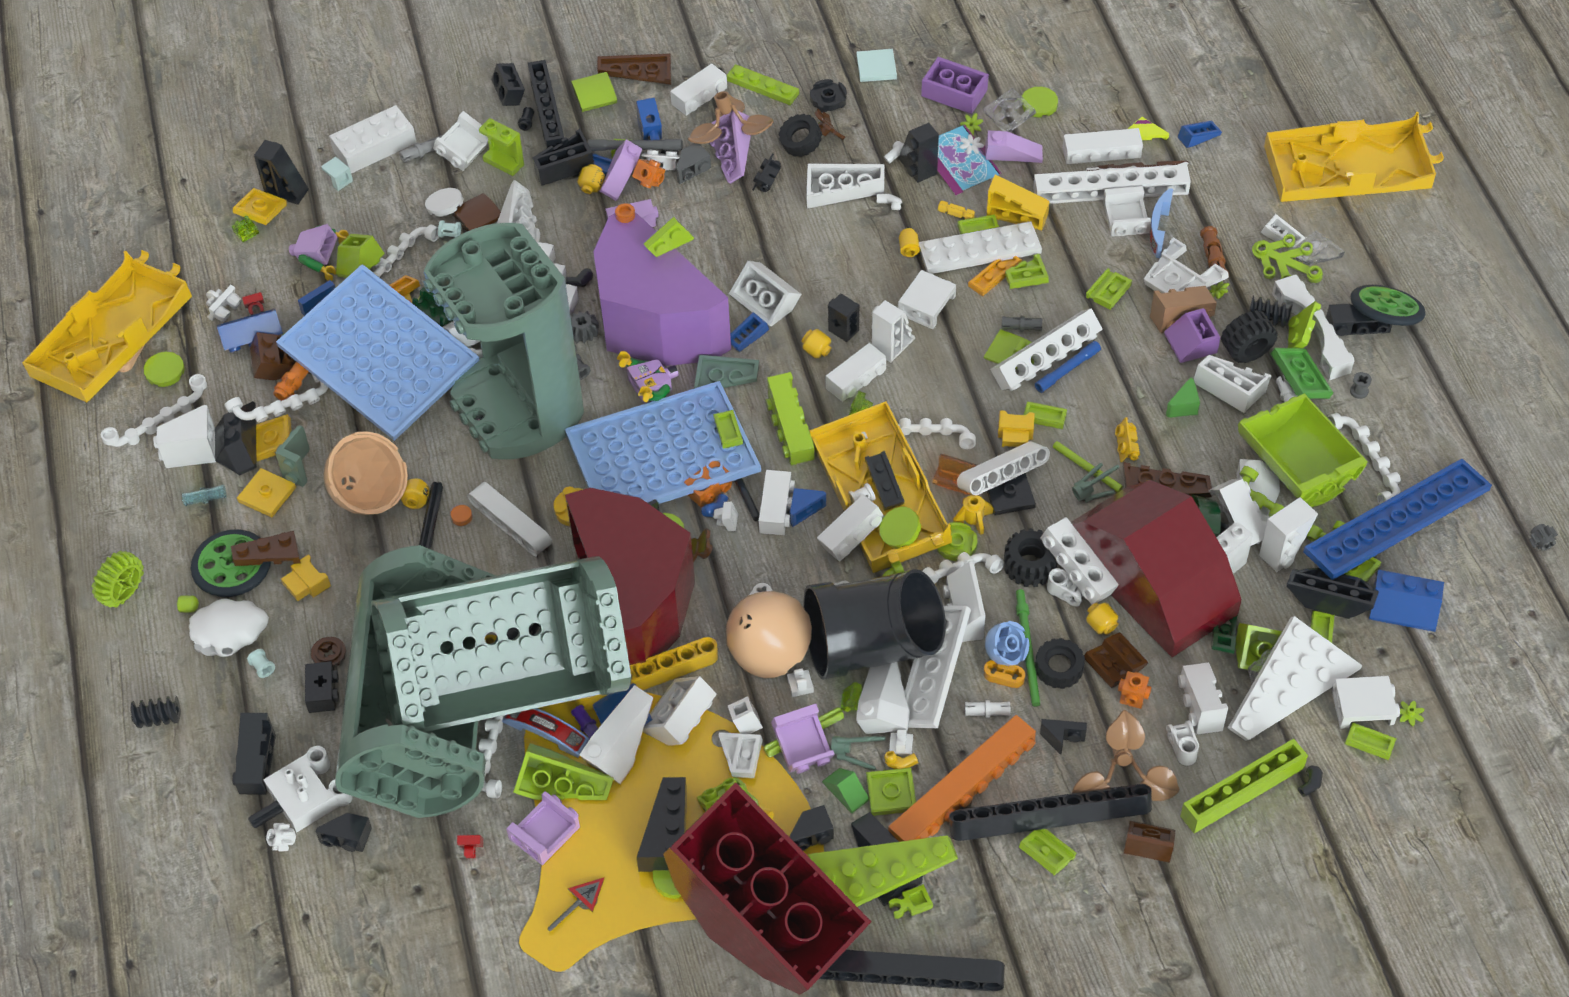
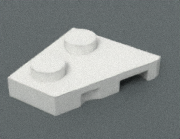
M719 732V738L732 777L754 778L763 740L761 735Z

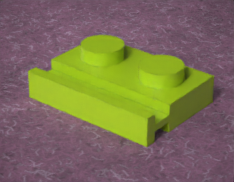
M1107 268L1086 292V298L1094 299L1093 302L1111 310L1131 287L1132 280L1117 272L1113 273Z
M1047 829L1034 830L1019 845L1021 850L1054 876L1067 866L1071 860L1073 861L1077 854Z

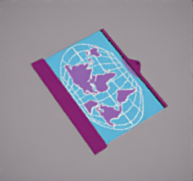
M966 125L939 135L937 171L955 195L961 194L963 190L993 178L995 174H1002L992 160H986L985 146L978 148L979 154H976L973 150L970 154H967V148L960 149V146L964 144L960 139L965 138L968 140V135H972Z

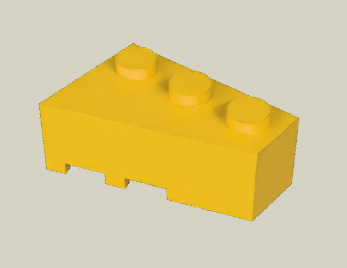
M995 174L988 190L986 216L995 214L997 220L1014 224L1031 221L1034 229L1042 230L1049 213L1050 201Z

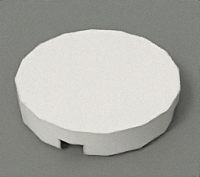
M456 188L441 189L427 198L425 207L430 215L446 216L454 213L457 210L456 207L463 204V197Z

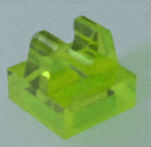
M245 216L244 220L240 222L237 220L235 225L232 226L233 232L242 242L259 234L258 228L248 216Z
M857 392L852 401L848 416L873 406L872 402L865 399L866 393Z
M853 682L843 690L841 710L846 712L858 710V702L862 693L861 684Z

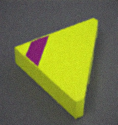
M1144 117L1138 119L1128 128H1139L1142 140H1152V138L1167 140L1169 138L1168 132Z

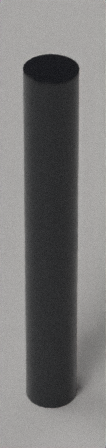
M743 479L734 480L753 520L758 521L760 513Z

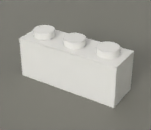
M710 64L670 91L671 105L687 116L704 103L710 101L717 93L727 89V75L713 64Z
M868 343L826 375V389L840 401L844 402L847 398L853 397L863 386H867L877 375L884 373L886 370V356L872 344Z
M766 470L759 516V533L785 535V528L790 527L788 510L791 509L793 498L790 497V493H793L795 488V480H791V472Z
M862 494L817 539L823 548L840 562L881 524L884 515L876 504Z

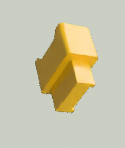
M1004 410L999 412L998 438H1002V447H1018L1027 443L1028 440H1033L1035 413L1029 412L1026 415L1008 414Z
M309 554L300 559L301 564H292L290 566L292 572L281 578L282 584L295 597L297 602L308 594L314 598L331 587L326 573H319L315 569Z

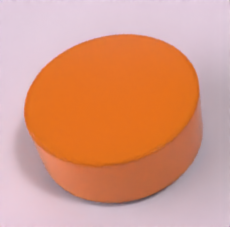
M628 203L618 205L615 209L616 219L621 223L631 222L635 218V208Z
M466 505L454 507L451 511L452 522L457 526L469 524L472 521L471 509Z

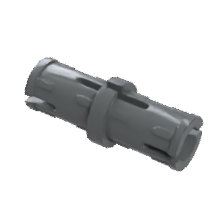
M1002 316V329L1020 330V332H1024V330L1042 331L1043 318Z

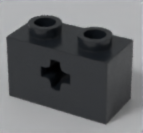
M840 293L828 304V331L848 342L859 331L860 305Z
M332 661L305 664V704L309 713L335 711V702L339 701L338 688H335V683H339V674L337 669L334 670Z

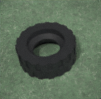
M797 114L793 117L791 116L783 123L778 133L779 141L785 151L794 157L809 155V153L815 151L822 141L821 129L811 115ZM800 129H808L809 134L805 139L799 142L792 140L795 132Z
M1064 638L1051 639V641L1044 642V645L1039 647L1036 654V675L1039 676V679L1045 685L1052 686V688L1065 689V687H1072L1073 684L1079 682L1083 675L1085 656L1082 649L1076 643H1072L1071 640H1064ZM1055 655L1066 656L1070 660L1071 666L1065 672L1054 671L1049 666L1050 658Z

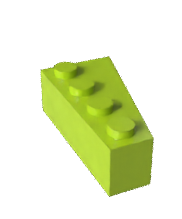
M788 372L767 377L768 399H765L767 410L772 412L771 421L773 426L778 428L776 430L778 441L783 442L782 451L784 458L789 459L790 465L815 460L809 428L807 423L805 424L802 406H799L796 387H792V373Z

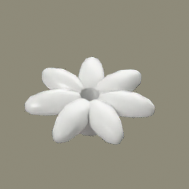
M969 134L968 140L965 138L960 139L964 143L960 146V149L967 148V154H970L972 150L979 154L978 148L984 147L982 143H978L981 140L980 137L973 140L972 135Z

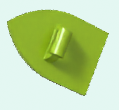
M1000 329L984 355V359L999 364L1032 342ZM1031 357V363L1034 364V359Z

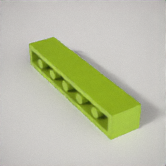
M1292 739L1184 802L1180 817L1195 834L1303 770L1308 755L1296 740Z

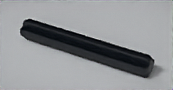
M435 481L431 484L419 545L431 549L443 491L442 483Z

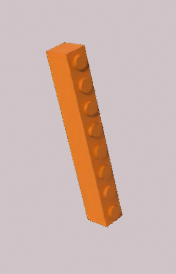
M1015 715L890 824L888 831L899 842L934 836L944 822H949L951 812L959 810L961 807H967L977 793L981 794L984 792L993 779L996 780L1003 774L1006 767L1014 765L1023 752H1028L1034 747L1036 731L1018 715Z

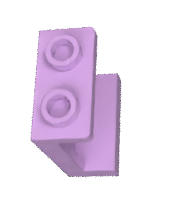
M817 704L774 717L771 722L789 773L794 771L797 774L806 772L810 769L809 766L815 764L818 767L830 763V759L835 755L834 751L829 748L817 714L819 710Z
M544 791L542 793V801L518 825L512 822L506 828L508 838L543 865L580 828L579 815L573 808H566L556 795H550Z

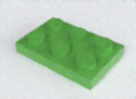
M1274 348L1271 352L1276 364L1297 397L1305 393L1309 399H1330L1333 395V391L1305 348Z

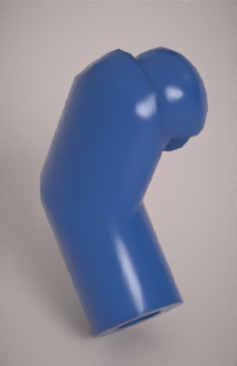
M719 494L715 503L707 504L701 508V514L704 517H713L714 510L723 508L724 502L728 501V496Z

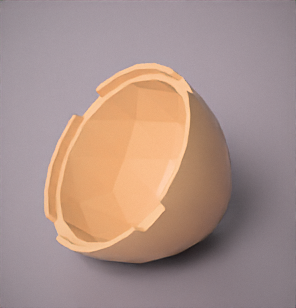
M356 432L341 439L329 453L324 468V483L332 500L341 508L360 515L380 514L395 506L404 494L408 477L406 463L397 451V446L386 437L373 432ZM350 486L352 489L347 490L346 487Z
M766 591L748 595L733 608L726 624L725 636L727 646L733 658L745 671L761 678H775L785 675L796 663L802 661L809 648L812 627L808 613L797 599L788 594Z

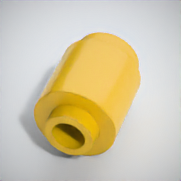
M912 228L903 229L899 235L901 254L905 257H914L920 252L918 234Z

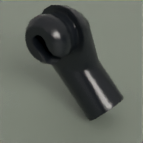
M585 268L576 277H566V284L576 287L586 286L593 278V272L591 269Z
M1311 765L1307 768L1308 782L1298 787L1299 793L1303 797L1321 787L1323 772L1320 767Z

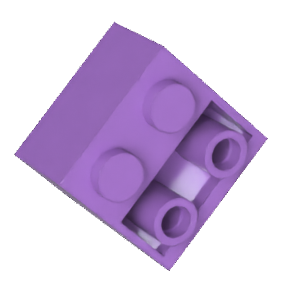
M1204 308L1185 313L1164 331L1180 363L1218 353L1220 336Z

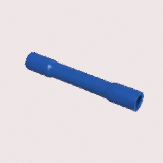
M1097 341L1088 344L1074 357L1035 383L1036 390L1043 393L1064 375L1101 351L1100 344Z

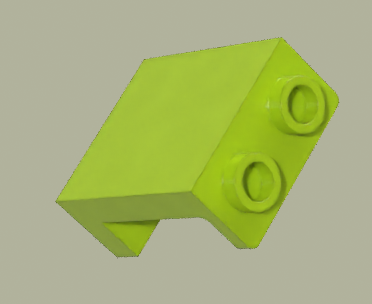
M489 118L479 128V133L487 136L489 150L483 155V161L514 176L524 166L520 133Z

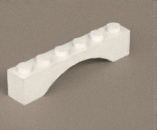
M1297 275L1277 280L1274 283L1272 295L1278 300L1280 306L1283 302H1286V308L1288 309L1293 304L1291 312L1295 315L1315 301L1314 297L1306 290L1304 282L1300 281ZM1321 309L1314 312L1312 320L1316 322L1313 331L1321 347L1320 368L1328 380L1350 374L1354 364L1353 355L1347 351L1343 340L1337 336L1333 325L1329 324L1325 318L1324 312Z

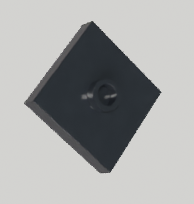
M1026 473L987 491L994 516L1036 507Z

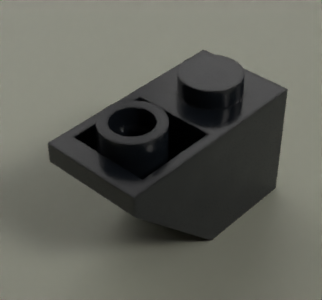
M824 805L803 811L789 836L802 851H805L810 846L823 845L834 839V827Z
M345 813L317 827L315 832L319 842L324 846H338L349 852H363L372 826L369 817Z

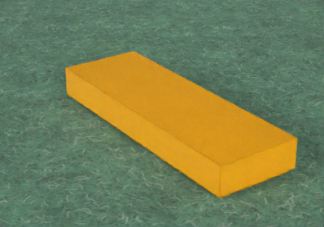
M1014 256L1010 260L1001 261V259L993 261L968 282V287L984 296L1006 278L1005 271L1007 269L1017 266L1022 262V259Z

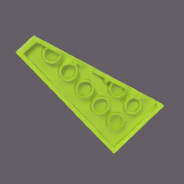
M948 835L808 854L809 858L857 907L958 859L951 838Z

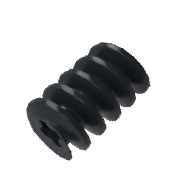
M1253 295L1249 312L1262 311L1269 321L1273 320V326H1276L1280 321L1281 327L1284 328L1289 322L1293 304L1287 309L1286 302H1283L1279 307L1278 300H1275L1273 305H1271L1269 298L1263 303L1262 297L1255 301Z
M167 696L166 703H163L161 697H159L157 704H154L153 700L149 699L147 706L143 700H140L139 707L136 706L134 701H131V718L138 729L143 728L144 724L146 727H152L153 723L156 726H160L162 722L168 725L171 721L175 724L180 720L181 709L177 696L174 702H172L170 696Z

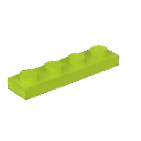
M736 64L727 74L728 82L790 106L799 95V88Z

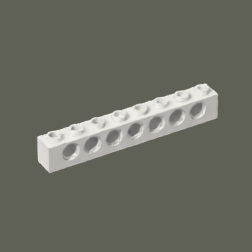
M1187 164L1034 174L1033 189L1035 194L1049 200V204L1103 200L1105 189L1143 186L1144 197L1162 196L1169 188L1173 189L1172 196L1188 195L1191 180Z

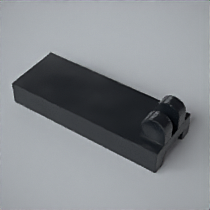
M885 451L871 457H865L866 465L884 511L903 505L905 501Z

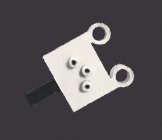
M311 747L305 755L263 779L267 791L275 802L248 818L253 828L261 826L283 812L297 833L339 806H346L351 803L353 796L345 793L337 794L339 791L336 788L335 779L330 782L329 789L327 790L318 778V774H324L330 768V761L323 747Z

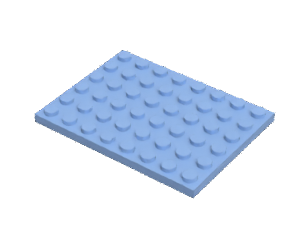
M363 264L276 341L279 348L394 441L455 384V381L479 361L477 354Z
M720 381L565 429L567 439L588 488L638 497L647 503L656 499L658 504L693 494L694 490L702 491L716 483L721 485L761 472V465L736 414L735 417L743 444L724 449L722 447L713 414L730 410L734 411ZM718 461L721 465L720 467L710 468L709 463ZM723 466H724L729 472L725 473V470L723 469ZM703 467H707L711 479L700 478L703 475ZM701 469V472H700L699 474L694 475L696 472H698V471ZM689 477L697 479L689 486L684 483Z

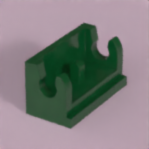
M423 287L420 290L419 300L415 297L413 298L412 304L441 327L453 322V320H448L444 307L442 305L438 306L435 302L434 293L428 292L426 288Z

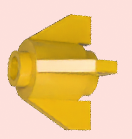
M978 495L964 497L962 499L963 507L955 515L953 522L964 523L965 520L970 525H976L975 527L980 535L984 534L982 520L984 516L993 513L992 505Z

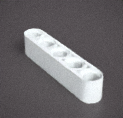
M1027 442L962 472L957 479V485L961 490L973 495H979L1045 464L1049 459L1050 451L1047 447L1035 442Z
M481 483L467 495L470 503L533 556L536 557L552 544L551 537L544 529L488 483Z

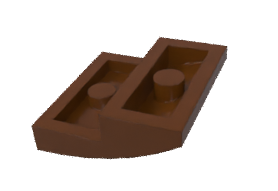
M482 193L464 202L461 206H457V210L452 213V216L459 220L463 229L468 232L472 229L497 222L501 211L487 195Z
M1120 632L1104 639L1102 645L1087 651L1084 655L1088 664L1111 688L1119 685L1121 678H1126L1127 671L1139 672L1148 664V661Z

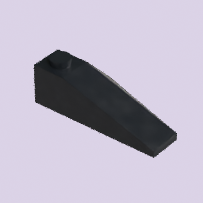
M870 812L851 823L857 847L899 842ZM923 876L877 898L883 906H886L891 899L902 896V892L922 884Z

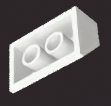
M747 261L729 292L733 298L752 313L757 314L769 326H773L789 314L802 295L762 263Z
M970 561L948 575L946 585L943 586L944 598L949 600L947 606L967 605L971 609L962 642L982 640L984 638L985 611L974 562Z
M700 676L674 679L651 711L650 715L653 720L644 726L642 732L667 745L683 744L689 738L688 734L692 728L699 724L700 717L704 711L711 707L716 693Z

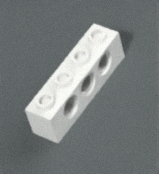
M1067 517L1048 527L1040 537L1044 546L1054 555L1057 563L1064 568L1071 581L1077 585L1091 605L1110 596L1119 586Z

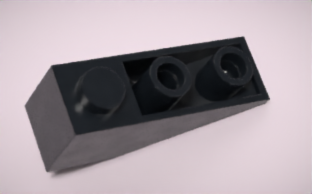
M1332 304L1328 307L1326 319L1329 324L1333 325L1337 336L1391 332L1392 324L1367 317L1352 304Z

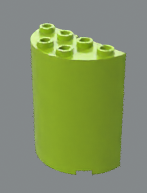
M1305 393L1298 397L1294 396L1282 404L1274 405L1270 412L1268 410L1260 411L1256 415L1244 418L1238 423L1240 436L1297 499L1301 497L1310 507L1322 505L1346 490L1343 486L1351 479L1356 480L1368 463Z

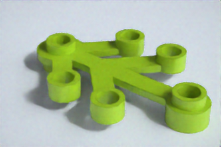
M1287 234L1282 240L1272 243L1260 240L1253 245L1252 253L1256 258L1261 259L1266 279H1273L1276 275L1275 268L1271 266L1269 258L1276 260L1281 279L1292 276L1289 274L1287 266L1306 274L1307 280L1311 283H1319L1323 278V271L1319 266L1310 267L1292 259L1312 254L1313 246L1310 242H1304L1301 247L1282 253L1274 250L1283 247H1293L1295 245V237L1292 234ZM1288 239L1293 240L1291 243L1286 242ZM1265 247V250L1260 251L1259 248ZM1305 247H1309V248H1310V250H1308V251H1305V250H1303V249H1304ZM1269 270L1273 271L1272 274H1266ZM1313 271H1317V272H1318V273L1315 274V275L1311 274V272H1313Z

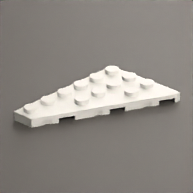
M1295 616L1291 617L1229 724L1228 729L1245 741L1250 740L1332 688L1335 679L1349 677L1360 670L1362 665Z

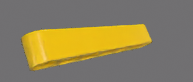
M704 637L649 657L644 663L630 665V684L634 683L641 690H646L713 665L718 660L717 642L711 637ZM600 694L575 700L576 707L583 705L586 711L594 709L593 704L607 695Z

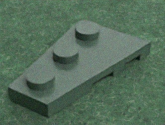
M699 355L694 389L717 381L721 382L723 388L757 382L759 360Z

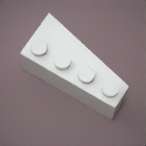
M808 164L807 209L884 194V164Z

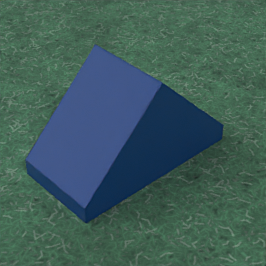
M794 488L790 509L791 526H796L826 507V493L818 490Z

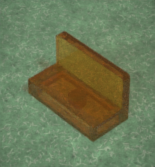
M940 454L938 468L933 477L932 484L967 495H973L961 490L957 485V479L962 472L977 466V464Z

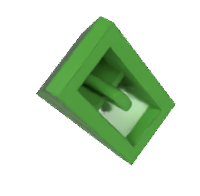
M1190 377L1168 402L1167 417L1198 415L1200 400L1194 379Z
M839 768L822 781L851 813L869 801L867 793L853 771Z

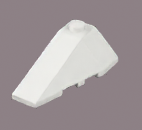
M516 180L511 183L497 223L523 224L535 241L539 242L540 231L535 227L537 219L536 216L532 215L533 203L530 192Z
M1240 459L1237 479H1242L1239 473L1244 466L1253 468L1259 475L1255 482H1249L1250 488L1255 492L1262 493L1267 499L1275 503L1280 492L1279 478L1261 460ZM1263 506L1258 514L1261 521L1264 520L1267 524L1270 510Z

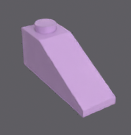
M988 130L985 157L986 160L1042 163V145L1007 131Z
M627 139L621 144L614 154L600 192L617 201L638 162L642 148Z

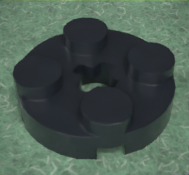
M831 79L820 80L810 90V101L821 113L837 110L846 105L847 90L840 82L837 84Z

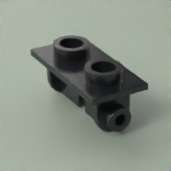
M773 153L769 159L765 158L760 166L762 172L758 171L755 175L753 191L756 186L762 192L770 190L775 180L774 178H776L781 169V163L777 160H772Z

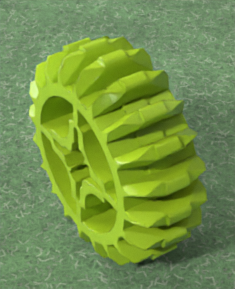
M126 551L113 553L111 558L107 557L106 562L101 563V568L97 570V575L93 577L95 580L92 583L94 598L110 608H116L119 604H124L125 600L134 594L135 590L139 588V583L142 582L141 577L144 574L142 571L144 568L142 561L134 554Z

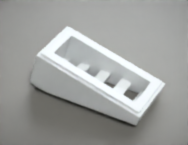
M1276 214L1261 231L1263 235L1273 241L1282 240L1285 235L1292 234L1297 241L1293 247L1288 248L1290 250L1298 248L1306 239V237ZM1292 239L1286 240L1287 243H1291Z

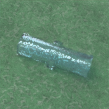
M224 484L207 489L202 487L198 491L182 493V501L185 506L201 502L206 504L210 500L227 497Z

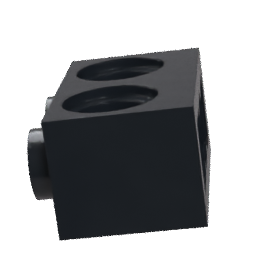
M514 63L496 64L491 80L502 106L520 105L525 88Z

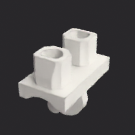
M230 285L224 292L218 289L216 292L209 290L206 293L208 298L206 304L210 306L208 309L210 314L207 318L211 321L216 318L225 322L230 316V311L225 308L226 305L233 309H237L240 306L242 299L235 293L234 286Z

